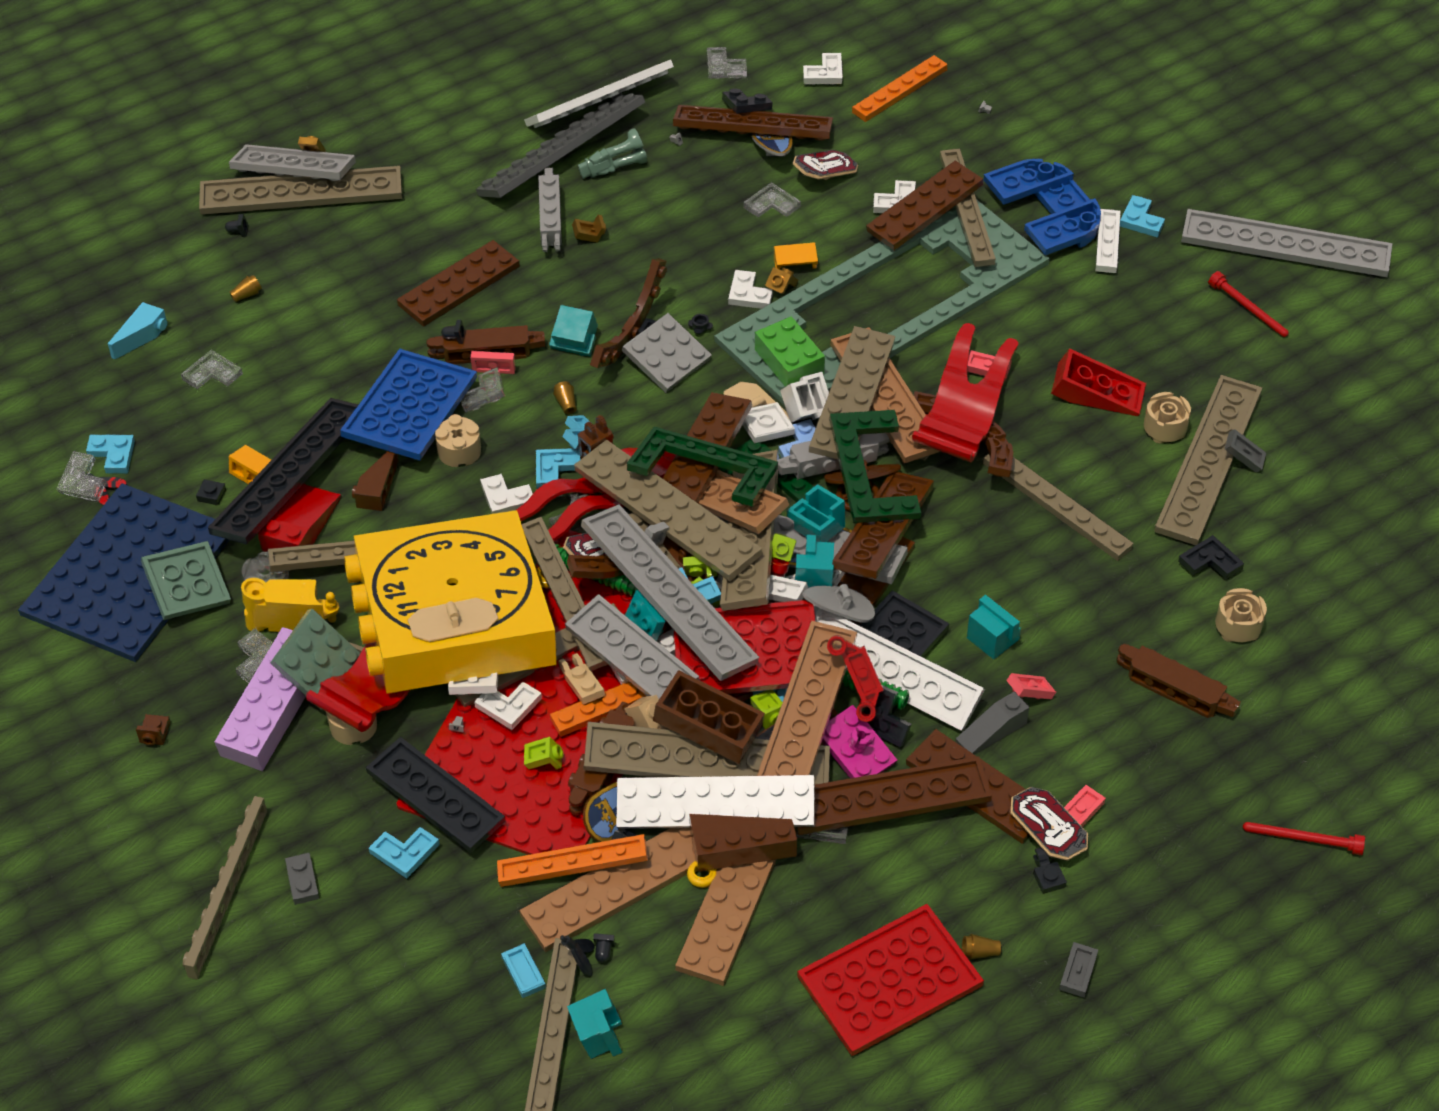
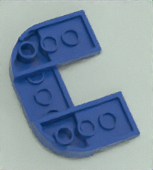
M1027 159L984 174V182L1003 205L1035 194L1051 213L1048 216L1026 223L1024 227L1026 233L1045 255L1077 244L1079 248L1084 247L1098 233L1101 217L1100 206L1095 198L1090 200L1073 180L1074 173L1064 165L1054 162L1052 165L1051 163L1043 162V159Z

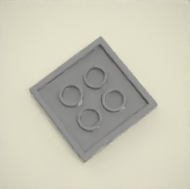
M669 313L630 340L622 348V351L665 393L708 362L712 356Z

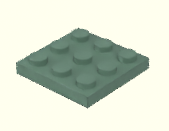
M208 541L141 558L143 569L163 620L229 604L231 601Z
M309 609L270 664L306 696L310 690L318 693L320 683L326 679L345 674L354 665L360 652L315 610Z

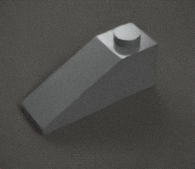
M1014 691L995 702L965 729L955 741L975 755L1025 726L1028 720L1029 707Z

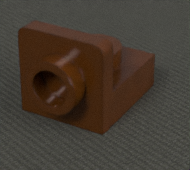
M146 714L142 726H137L136 728L139 742L146 745H164L171 723L169 716Z

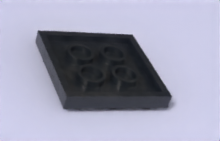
M893 590L875 608L873 619L860 625V627L922 658L949 630L948 622Z

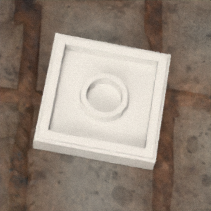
M778 402L751 408L742 424L754 443L795 434L794 426Z

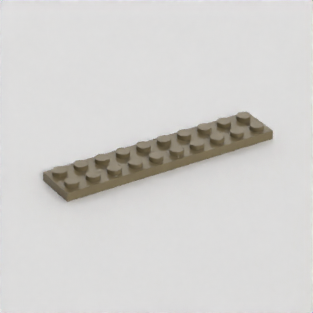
M400 166L352 169L338 181H331L325 178L312 179L305 176L294 177L293 175L200 181L199 210L200 214L402 199Z
M1223 375L1220 376L1155 525L1154 532L1193 545L1199 543L1234 460V456L1225 450L1228 433L1236 429L1244 435L1263 387Z
M605 440L574 464L577 473L650 525L664 521L669 526V529L666 531L668 538L728 581L734 579L763 555L760 546L651 471L648 476L627 471V462L631 456L608 440Z
M778 450L753 454L774 461L779 459ZM778 469L765 490L777 494ZM733 471V476L742 479L745 475ZM775 519L759 534L728 521L729 526L760 546L763 555L731 581L723 577L720 599L722 611L768 604Z
M588 722L583 770L648 777L757 776L769 740L754 739L740 764L672 730ZM820 745L811 775L815 777V784L829 782L830 746Z

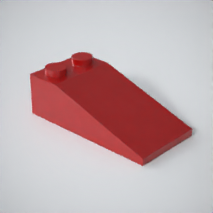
M1069 348L1058 363L1051 394L1070 403L1138 416L1141 410L1146 383Z
M303 484L258 532L262 551L268 552V549L313 545L341 499V494Z

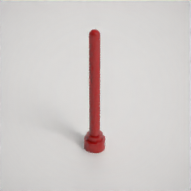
M1216 271L1210 277L1208 284L1211 287L1225 291L1282 337L1289 335V331L1229 285L1226 276L1220 271Z
M1245 822L1243 824V829L1246 832L1347 848V851H1352V854L1363 855L1365 836L1354 834V837L1344 838L1252 822Z

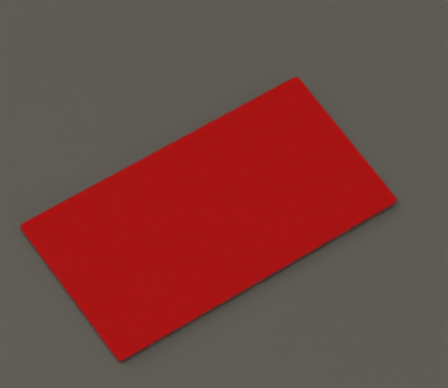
M569 530L562 537L554 541V543L563 547L567 537L581 533ZM572 578L585 606L599 594L610 604L614 603L622 614H626L633 598L630 597V594L626 595L623 592H618L617 589H611V586L606 587L605 584H599L598 581L595 582L592 579ZM542 588L555 633L566 628V621L550 588ZM666 620L662 628L664 630L663 634L672 629ZM579 649L571 651L561 658L568 663L570 670L576 667L572 661V655L576 653L581 657L583 664H586ZM559 660L556 661V665L541 667L527 677L502 690H497L509 697L524 682L542 693V699L513 730L475 708V704L472 705L471 703L464 707L457 699L425 753V756L505 816L506 822L486 840L527 855L587 845L591 838L583 823V812L577 816L571 814L568 799L570 796L569 778L573 772L576 773L579 768L580 757L582 754H585L587 726L560 737L550 720L551 713L580 702V699L565 680V675L559 666ZM609 664L591 671L603 687L604 692L621 685ZM456 716L463 717L462 725H464V732L449 730V724L453 723ZM551 737L562 747L564 755L562 767L556 769L551 763L528 769L524 765L525 744ZM615 773L610 784L617 782V779L622 778L624 774ZM398 799V809L425 818L403 800Z

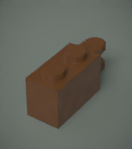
M602 415L596 417V424L594 425L589 421L585 423L584 431L577 434L580 460L605 440L613 444V433L607 427L606 420Z

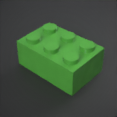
M792 316L755 331V351L785 387L791 383L799 382L800 378L819 372L824 374L825 355Z

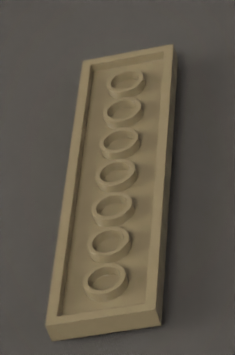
M854 326L810 442L808 452L838 459L829 422L830 414L870 411L896 336Z

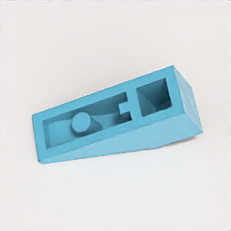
M142 302L108 342L111 358L117 359L157 338L167 326L164 309Z

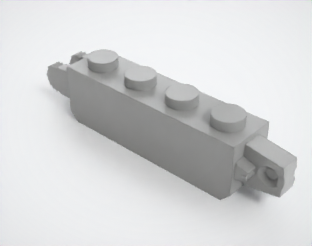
M545 168V175L539 176L541 246L543 247V252H548V246H554L556 251H560L562 233L559 175H553V168Z
M886 433L861 434L859 444L862 457L867 463L877 461V456L888 452L887 443L890 442V439ZM811 441L792 445L790 455L777 460L778 471L781 475L794 474L797 479L841 468L838 459L808 452Z

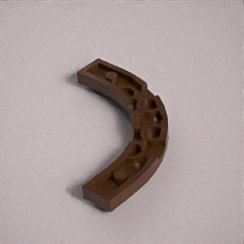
M660 258L652 259L642 292L636 303V311L628 318L619 336H615L606 343L596 345L590 363L591 366L600 368L615 363L624 353L622 351L623 346L638 335V330L645 321L654 298L656 299L660 294L661 288L659 285L661 279L666 275L667 267L665 266L667 261Z
M915 391V399L924 413H929L937 395ZM993 421L987 436L983 439L990 455L987 473L997 477L1009 478L1013 462L1012 444L1006 440V433Z
M569 555L567 559V565L572 578L605 579L625 575L607 555Z

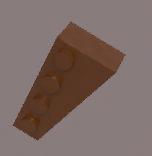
M689 814L690 834L698 872L797 856V838L792 819Z

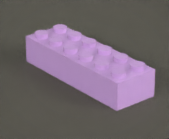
M282 627L214 741L221 757L263 771L306 696L270 664L293 630Z

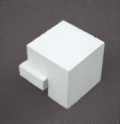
M822 372L800 378L799 382L791 383L780 390L791 423L808 418L813 420L820 418L829 394Z

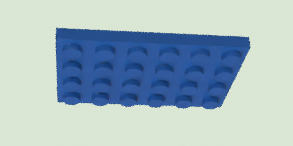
M399 349L341 428V437L421 460L436 438L435 431L443 421L449 419L476 380L477 371Z

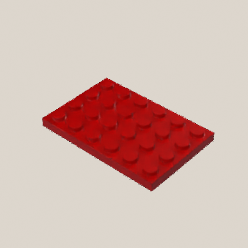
M807 600L768 603L761 606L727 611L715 608L759 656L758 664L722 681L715 676L674 630L676 658L699 676L700 681L726 694L786 689L789 686L811 620L815 621L814 606Z
M928 904L797 971V977L851 1056L973 992L984 984L980 974Z

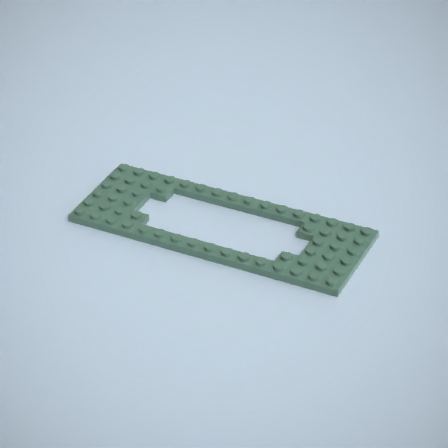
M977 200L996 258L995 265L974 266L957 209L954 206L895 251L883 242H879L714 335V341L785 406L780 391L785 386L755 351V331L791 316L802 329H805L806 321L797 313L918 244H921L932 255L949 246L971 264V266L960 272V278L969 286L888 333L896 336L889 357L891 358L1049 265L1050 258ZM832 347L822 352L825 355V371L823 376L828 392H830L841 363Z

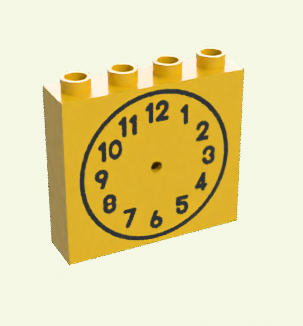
M517 510L354 535L356 554L344 556L348 583L360 582V585L351 586L355 614L368 613V615L358 616L362 644L375 643L374 647L365 648L369 675L383 676L386 693L446 684L450 681H464L471 677H487L492 673L499 675L556 665L555 628ZM472 598L492 602L498 616V620L488 630L432 642L413 637L408 624V619L418 609Z

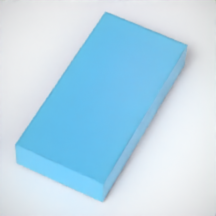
M525 943L501 953L502 960L522 998L546 988V984Z

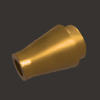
M254 275L246 276L229 293L233 300L238 302L239 300L259 294L258 291L262 287Z
M567 381L556 384L553 395L565 414H573L577 410L574 387Z
M970 934L962 939V951L969 959L999 956L1001 942L1000 940H992Z

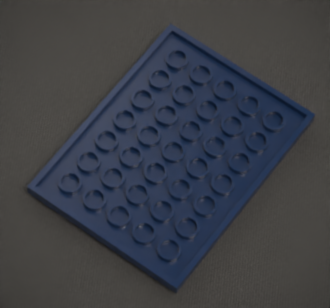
M122 483L21 605L18 612L20 616L136 662L169 620H163L143 569L141 558L208 541L216 559L230 540L209 534L208 526L215 520L214 518Z

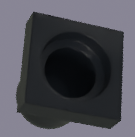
M239 214L238 220L228 221L225 224V230L228 233L240 232L242 237H247L249 225L244 214Z
M457 320L455 326L444 327L441 334L445 339L456 338L458 344H463L466 330L462 320Z
M594 933L595 958L598 962L605 963L610 959L611 947H615V936Z

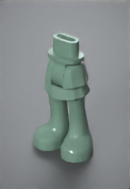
M633 128L628 131V139L625 142L606 149L603 148L600 152L597 151L590 156L589 160L585 158V162L578 164L582 179L589 176L594 178L599 175H606L609 172H615V169L633 163H647V155L642 148L643 143L636 129ZM633 150L628 155L612 160V157Z

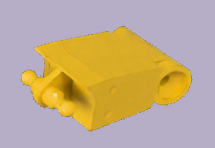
M249 578L241 585L245 606V623L247 629L252 632L263 631L266 628L269 631L280 632L282 627L294 630L309 609L315 610L323 619L327 618L330 623H334L337 619L339 603L334 599V593L328 592L326 594L327 600L318 599L316 580L269 579L265 582L259 578Z

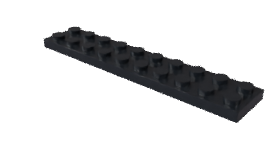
M330 398L208 526L209 534L248 544L345 439L341 437L340 430L359 404Z

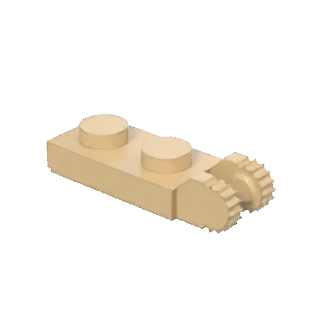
M578 653L572 655V661L576 667L571 670L564 659L558 661L560 669L565 675V680L583 705L605 696L603 687L587 665L583 664Z

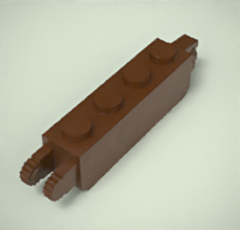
M527 325L466 330L463 344H458L456 338L445 339L443 336L432 337L427 340L426 344L429 347L428 356L430 358H445V362L450 364L471 363L472 351L514 353L515 359H526L530 356V349L545 346L544 331H528Z
M1127 644L1119 646V655L1116 660L1120 666L1129 670L1128 676L1130 681L1206 718L1214 717L1216 712L1234 717L1238 711L1240 701L1226 693L1227 686L1221 682L1213 680L1197 670H1192L1176 660L1169 659L1153 649L1144 646L1137 649Z
M622 701L615 711L610 709L607 716L603 717L600 723L635 726L633 717L628 716L625 708L631 704ZM582 754L580 757L579 768L576 773L573 772L568 781V786L570 787V796L568 798L569 810L571 814L576 816L582 814L587 800L597 791L608 786L615 773L583 770L585 754Z

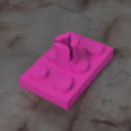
M854 705L829 720L822 743L824 746H830L831 755L850 778L883 773L896 764L897 758L867 722L858 719L856 715L857 709Z

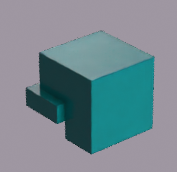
M560 305L551 335L550 348L591 357L598 327L594 313Z
M818 484L805 493L806 500L802 498L787 509V517L794 521V530L807 537V534L816 535V542H827L845 528V501Z
M807 534L806 552L796 556L795 580L807 582L808 588L832 586L834 543L816 542V535Z
M984 595L979 599L978 609L969 615L967 639L994 660L1019 640L1021 631L1019 627L1020 621L987 595Z
M606 989L567 1006L579 1039L591 1059L609 1050L612 1056L622 1053L613 1028L621 1025L622 1022Z

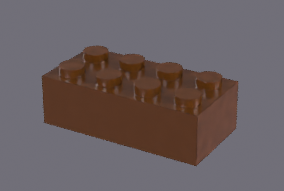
M678 670L655 705L653 721L740 764L761 729L765 713Z

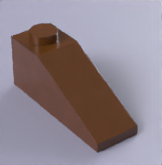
M387 451L360 476L357 486L354 485L352 490V498L355 499L356 508L383 511L399 463L397 453Z

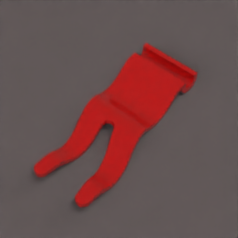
M970 323L963 324L958 331L941 378L934 405L929 414L920 422L918 432L914 431L912 434L913 442L968 462L974 460L980 442L987 436L991 428L1009 364L1018 348V341L1016 339H1007L997 351L985 377L978 384L970 383L967 377V365L970 345L975 332V326Z
M624 448L621 450L632 457L638 448ZM665 451L652 469V472L663 478L676 455ZM583 477L574 480L556 479L547 482L539 487L516 510L520 521H523L538 513L548 502L560 495L571 492L602 493L603 495L579 498L569 505L558 521L548 529L553 541H556L566 534L575 522L586 513L596 509H609L616 505H620L622 508L625 506Z
M375 643L365 645L354 665L345 674L330 677L321 682L318 693L310 690L306 694L309 702L360 732H365L372 726L376 713L393 709L409 692V690L386 693L383 676L369 675L365 648L374 647Z

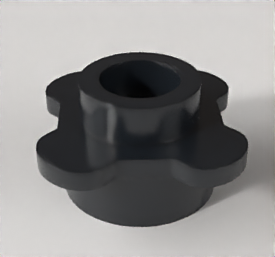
M696 314L688 322V326L694 329L695 334H702L706 330L713 328V324L709 322V318L705 314Z

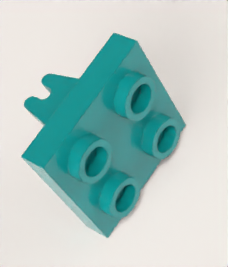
M636 590L625 616L657 641L658 637L664 632L662 628L665 624V619L643 594Z

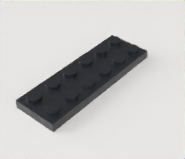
M402 737L398 738L366 766V771L370 776L470 853L477 849L506 822L505 816Z

